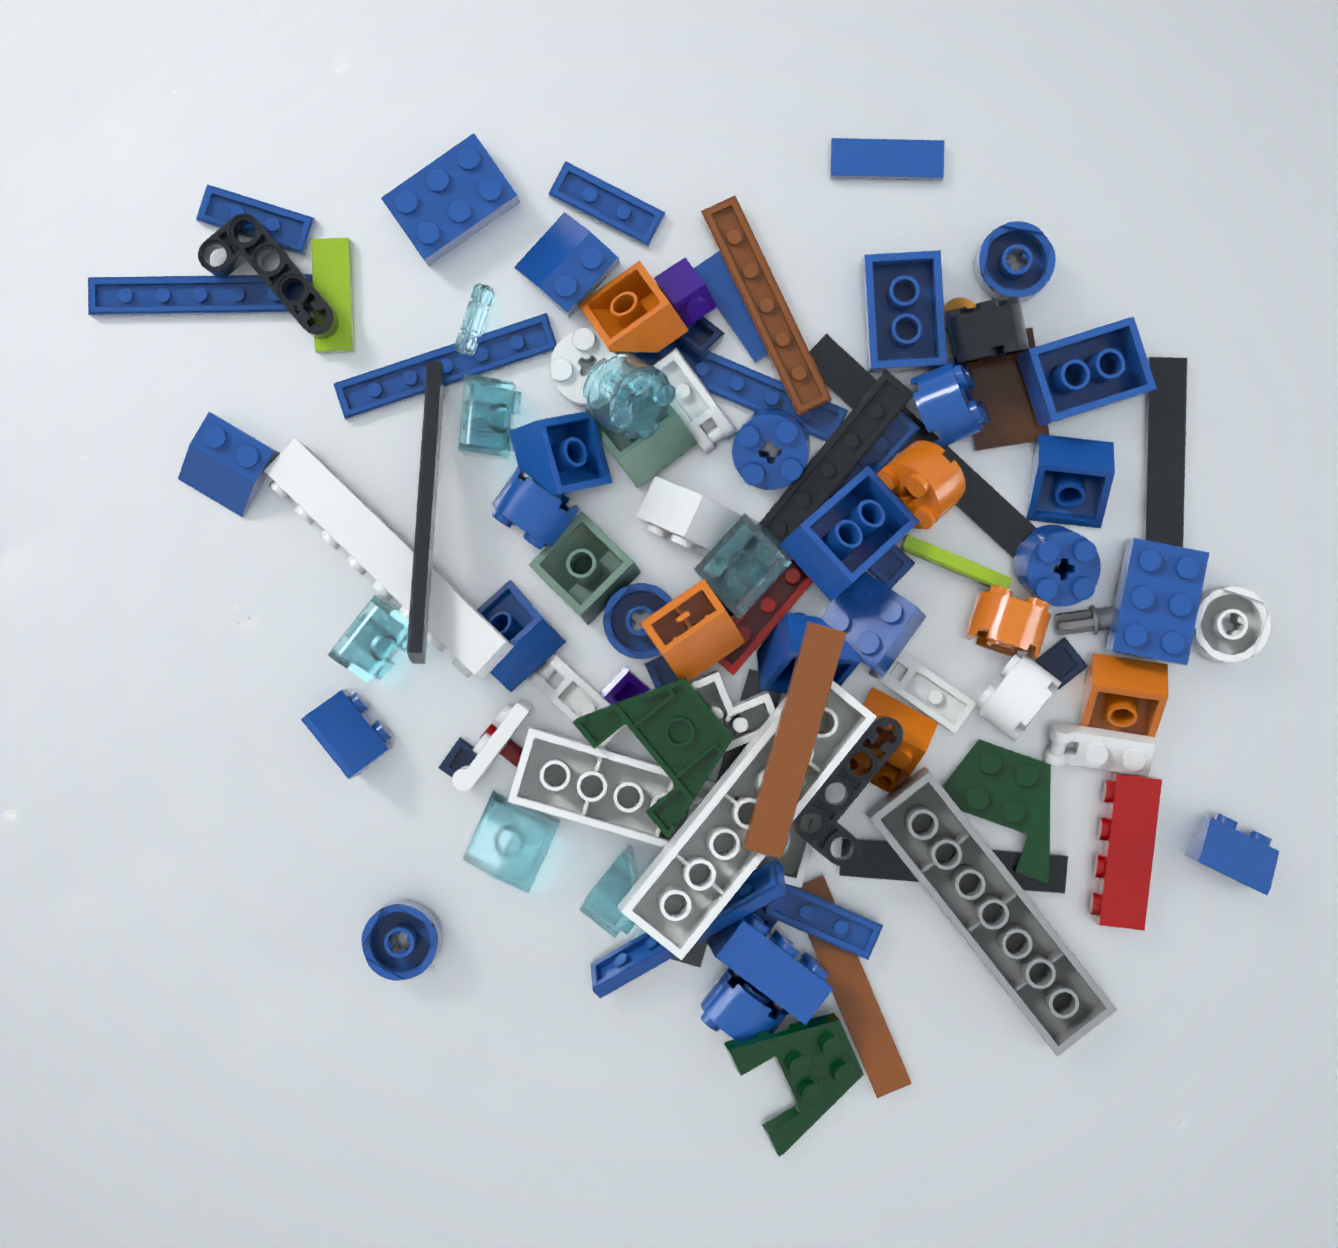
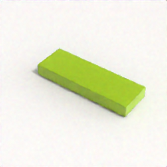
M311 239L313 286L333 308L339 320L337 331L331 337L326 339L314 337L315 352L354 351L350 239ZM313 308L314 325H318L320 328L326 325L323 319L325 315L322 316Z
M908 534L904 536L900 546L904 552L990 588L993 585L1008 589L1013 579Z

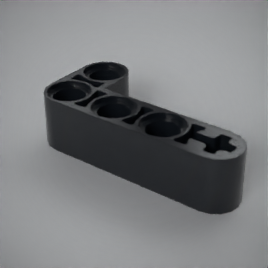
M244 213L234 216L199 247L198 260L201 266L215 276H228L247 261L302 328L313 337L326 339L337 331L339 320L336 312L268 230L252 215ZM248 224L254 225L256 229L254 238L249 242H241L238 235L240 229ZM220 248L225 249L227 254L225 262L220 266H211L210 256L212 252ZM270 253L278 254L280 257L279 266L273 271H265L262 264L263 259ZM294 282L303 283L304 293L301 298L288 300L286 292L289 285ZM310 304L319 314L325 315L323 319L326 325L320 328L318 325H314L315 319L305 310Z
M876 717L792 822L794 830L803 840L837 866H846L853 863L859 855L860 848L858 840L837 821L903 740L904 732L902 726L891 717ZM890 724L892 728L889 733L893 738L889 742L881 740L875 747L882 751L879 757L869 748L862 746L865 740L873 745L879 737L876 728L879 725L887 727ZM860 752L866 753L870 760L869 768L861 774L853 773L850 768L852 756ZM835 782L841 783L846 791L843 800L839 803L828 802L825 797L827 787ZM811 812L817 813L821 818L820 828L813 833L804 832L801 829V819L803 816ZM845 837L850 841V851L844 857H835L831 853V844L836 838Z

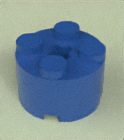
M1013 221L1001 225L985 238L977 251L975 274L979 286L984 292L999 301L1019 297V302L1026 301L1034 297L1050 280L1055 268V251L1048 238L1044 235V232L1033 224ZM1012 255H1017V261L1023 264L1016 271L1012 270L1011 264L1006 262Z
M951 361L911 379V385L919 386V390L913 392V396L920 416L929 433L935 430L941 439L934 442L940 447H946L983 431V424L990 421L989 414L982 400L977 402L974 398L971 388L975 387L976 383L967 365L963 367L961 364L955 365V362Z
M768 408L755 412L742 424L735 436L732 446V458L735 468L743 480L751 486L764 490L784 488L792 484L802 474L810 454V437L802 422L783 409ZM768 441H772L774 447H780L775 457L770 456L769 452L763 451Z
M517 467L493 501L492 505L495 507L492 516L509 528L515 525L525 531L523 538L540 550L543 547H547V545L552 547L575 518L580 508L577 505L569 508L566 504L570 498L565 494L551 495L536 481L523 476L525 473Z
M1059 525L1040 526L1033 530L1032 534L1024 542L1021 541L1014 556V572L1019 583L1028 593L1049 603V605L1057 607L1072 606L1092 597L1101 570L1099 554L1094 543L1086 537ZM1060 565L1059 567L1056 568L1055 571H1053L1054 566Z
M646 583L631 584L618 590L608 601L603 615L604 631L609 643L619 653L634 659H648L659 655L660 652L644 629L641 628L639 631L633 629L635 621L631 617L635 612L642 615L647 611L651 615L669 603L672 598L661 588Z
M402 900L385 905L368 920L362 933L363 953L369 967L381 977L393 981L411 979L420 975L431 965L439 953L442 938L441 926L432 912L419 903ZM401 932H404L408 935L407 941L410 945L406 944L401 949L396 946L398 939L393 935H399Z
M728 967L701 1002L704 1013L700 1019L712 1030L719 1031L721 1029L732 1037L731 1040L738 1039L739 1042L754 1039L756 1033L767 1030L770 1034H773L789 1012L783 1008L779 1010L773 1000L741 976L733 974L734 971Z

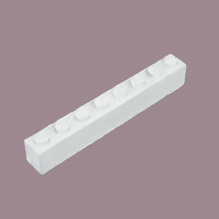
M294 438L264 470L273 479L269 486L284 500L290 496L298 504L294 510L307 523L312 525L316 521L324 529L320 534L321 537L334 549L338 550L342 546L350 554L346 561L361 575H364L366 572L370 573L377 580L372 586L388 601L394 597L402 604L403 607L399 612L409 621L414 549L306 445ZM432 568L428 619L429 633L427 634V640L441 652L447 648L456 657L452 664L467 678L474 674L483 680L514 646Z

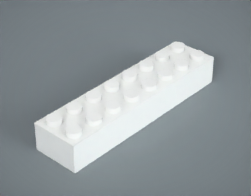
M834 681L831 685L793 821L877 717ZM785 698L617 906L621 913L680 960L686 956L766 856L762 853L744 849L742 846Z
M530 727L507 802L664 848L717 781L706 780L674 833L667 839L646 813L649 807L676 786L659 764L598 746L594 749L588 743ZM812 812L804 815L801 819V829L806 833L816 832L820 827V816ZM792 823L782 859L766 855L754 870L776 859L783 866L785 883L802 888L813 847L798 835Z

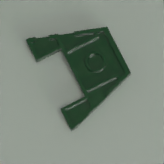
M686 677L590 712L572 722L594 749L623 725H627L676 786L646 810V813L667 839L674 833L734 738L731 731Z
M979 739L942 787L962 812L1027 834L1028 836L1015 872L1048 884L1050 872L1051 764Z
M835 1013L811 1018L806 1025L801 1021L789 1024L788 1030L770 1034L767 1030L756 1033L754 1039L743 1042L733 1039L724 1043L730 1059L740 1076L773 1057L778 1065L795 1106L764 1123L762 1127L773 1150L779 1157L864 1075L843 1025Z

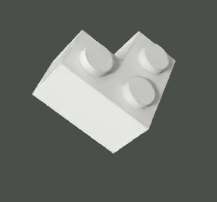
M657 476L654 477L636 517L649 523L647 531L664 539H667L671 533L673 534L672 542L690 550L695 544L698 546L695 551L696 554L716 562L718 556L733 562L751 523V520L704 495Z
M717 670L690 681L734 735L726 751L750 742L775 711L774 704L767 691L732 704Z

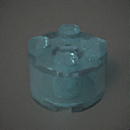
M614 352L617 354L616 356L608 360L602 358L598 361L585 380L583 396L587 398L588 408L585 407L586 412L592 419L623 438L649 439L656 433L657 424L662 421L669 404L674 400L675 388L669 383L667 376L662 371L630 352Z

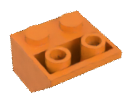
M705 579L700 580L639 623L678 679L686 677L691 681L745 643L741 633Z
M872 687L863 700L862 705L877 717L888 716L897 720L904 732L903 740L899 747L870 781L875 786L891 793L908 780L926 753L938 722ZM890 724L887 727L879 725L876 728L879 737L872 745L865 740L862 746L869 748L879 757L882 751L875 747L881 740L891 741L893 736L889 731L892 726ZM860 752L852 756L850 768L853 773L861 774L869 768L870 760L866 753Z

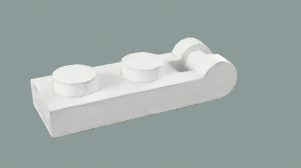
M677 348L646 369V374L679 415L706 454L717 448L716 444L725 437L730 439L737 434L738 430L733 422L723 412ZM712 417L717 425L706 432L701 424Z
M901 651L883 678L872 670L868 673L954 734L957 733L977 704L903 651ZM898 663L907 668L900 681L890 675Z
M556 653L551 655L537 671H534L526 678L572 721L580 716L610 705ZM557 671L565 679L555 689L547 681ZM620 729L602 742L600 746L604 748Z
M522 700L518 701L515 706L509 702L495 719L500 726L494 734L490 736L488 733H485L472 751L478 755L470 766H463L454 773L452 783L457 790L468 791L478 783L533 710L532 707Z
M1057 722L1052 724L1049 734L1052 743L1051 746L1046 748L1044 757L1045 762L1053 766L1068 764L1149 777L1156 749L1155 737ZM1071 741L1077 742L1076 748L1066 747V745Z

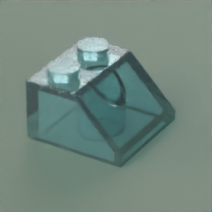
M465 374L458 451L463 455L509 460L510 451H514L509 431L513 430V415L520 414L522 392L516 391V384L514 382Z
M744 514L694 570L702 579H705L712 591L728 609L740 619L792 561L790 556L780 546L781 542L767 527Z
M374 595L332 648L328 656L368 683L373 682L376 678L382 681L394 667L395 663L391 659L399 648L404 652L407 650L409 621L399 612L400 608L390 600L388 601L381 595Z
M493 790L463 860L488 875L529 893L561 820L544 812L507 802L508 796Z
M627 844L579 908L582 913L614 938L617 937L620 931L627 935L635 925L617 907L638 881L634 847Z

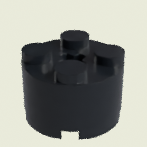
M1019 297L1000 301L998 299L976 303V307L967 309V307L945 312L955 365L979 362V360L999 358L1029 349Z

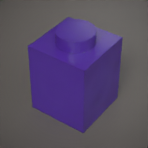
M683 258L654 277L658 287L686 327L717 307L705 283L686 258Z

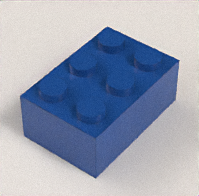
M474 133L381 197L428 266L520 203L518 195Z
M941 250L864 255L862 259L868 372L933 370L947 364Z
M1134 316L1043 344L1016 355L1038 427L1157 389Z
M867 466L794 530L780 546L832 602L918 524L919 520L878 475Z
M1138 538L1127 539L1114 603L1113 618L1105 650L1177 665H1188L1209 552Z
M755 912L736 921L706 940L715 958L805 1025L834 989L826 979L829 973L822 968L823 965L807 952L801 957L798 954L800 951L793 946L794 943L780 931L775 930L773 934L768 932L770 928L764 924V920Z

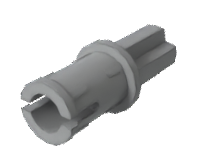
M1090 605L1088 610L1056 614L1054 625L1057 635L1091 631L1093 635H1096L1099 630L1110 629L1114 606L1095 608L1094 605Z

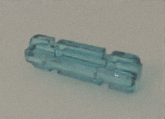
M480 283L474 286L471 294L473 300L468 303L460 327L462 333H458L455 342L457 352L469 356L475 354L479 343L476 340L481 337L489 313L487 307L491 306L495 295L492 287Z

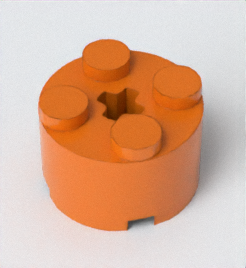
M924 440L915 441L877 473L878 477L919 520V523L913 527L916 529L931 528L957 504L966 488L964 474L955 460L950 463L942 455L946 450L933 442Z
M992 585L990 591L984 590V592H979L965 638L971 640L976 636L978 637L976 645L1012 657L1017 654L1018 650L1028 652L1027 656L1032 660H1037L1051 614L1047 611L1049 603L1032 597H1027L1026 601L1012 597L1013 592L1000 586Z

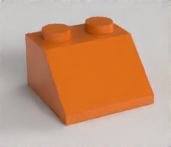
M640 260L578 304L610 352H659L689 331Z
M1093 653L1085 677L1078 725L1155 737L1168 700V664Z

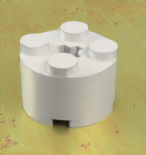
M580 328L567 334L558 342L551 356L550 372L555 386L566 400L580 407H597L611 402L619 395L626 382L627 363L623 352L609 351L595 329ZM592 360H595L597 374L588 373L585 377L582 376L581 363L583 361L590 363Z
M1227 586L1205 591L1200 599L1192 645L1200 654L1214 661H1244L1257 654L1266 645L1271 632L1270 615L1261 598L1249 589ZM1231 615L1230 622L1235 624V629L1227 630L1225 633L1226 627L1222 625V620L1229 618Z
M1015 654L1001 671L1000 676L1004 678L1003 682L998 688L991 684L977 703L982 708L978 714L1014 742L1020 735L1015 729L1018 727L1024 731L1050 699L1049 697L1053 692L1048 689L1049 686L1057 690L1062 683L1026 654L1022 658Z

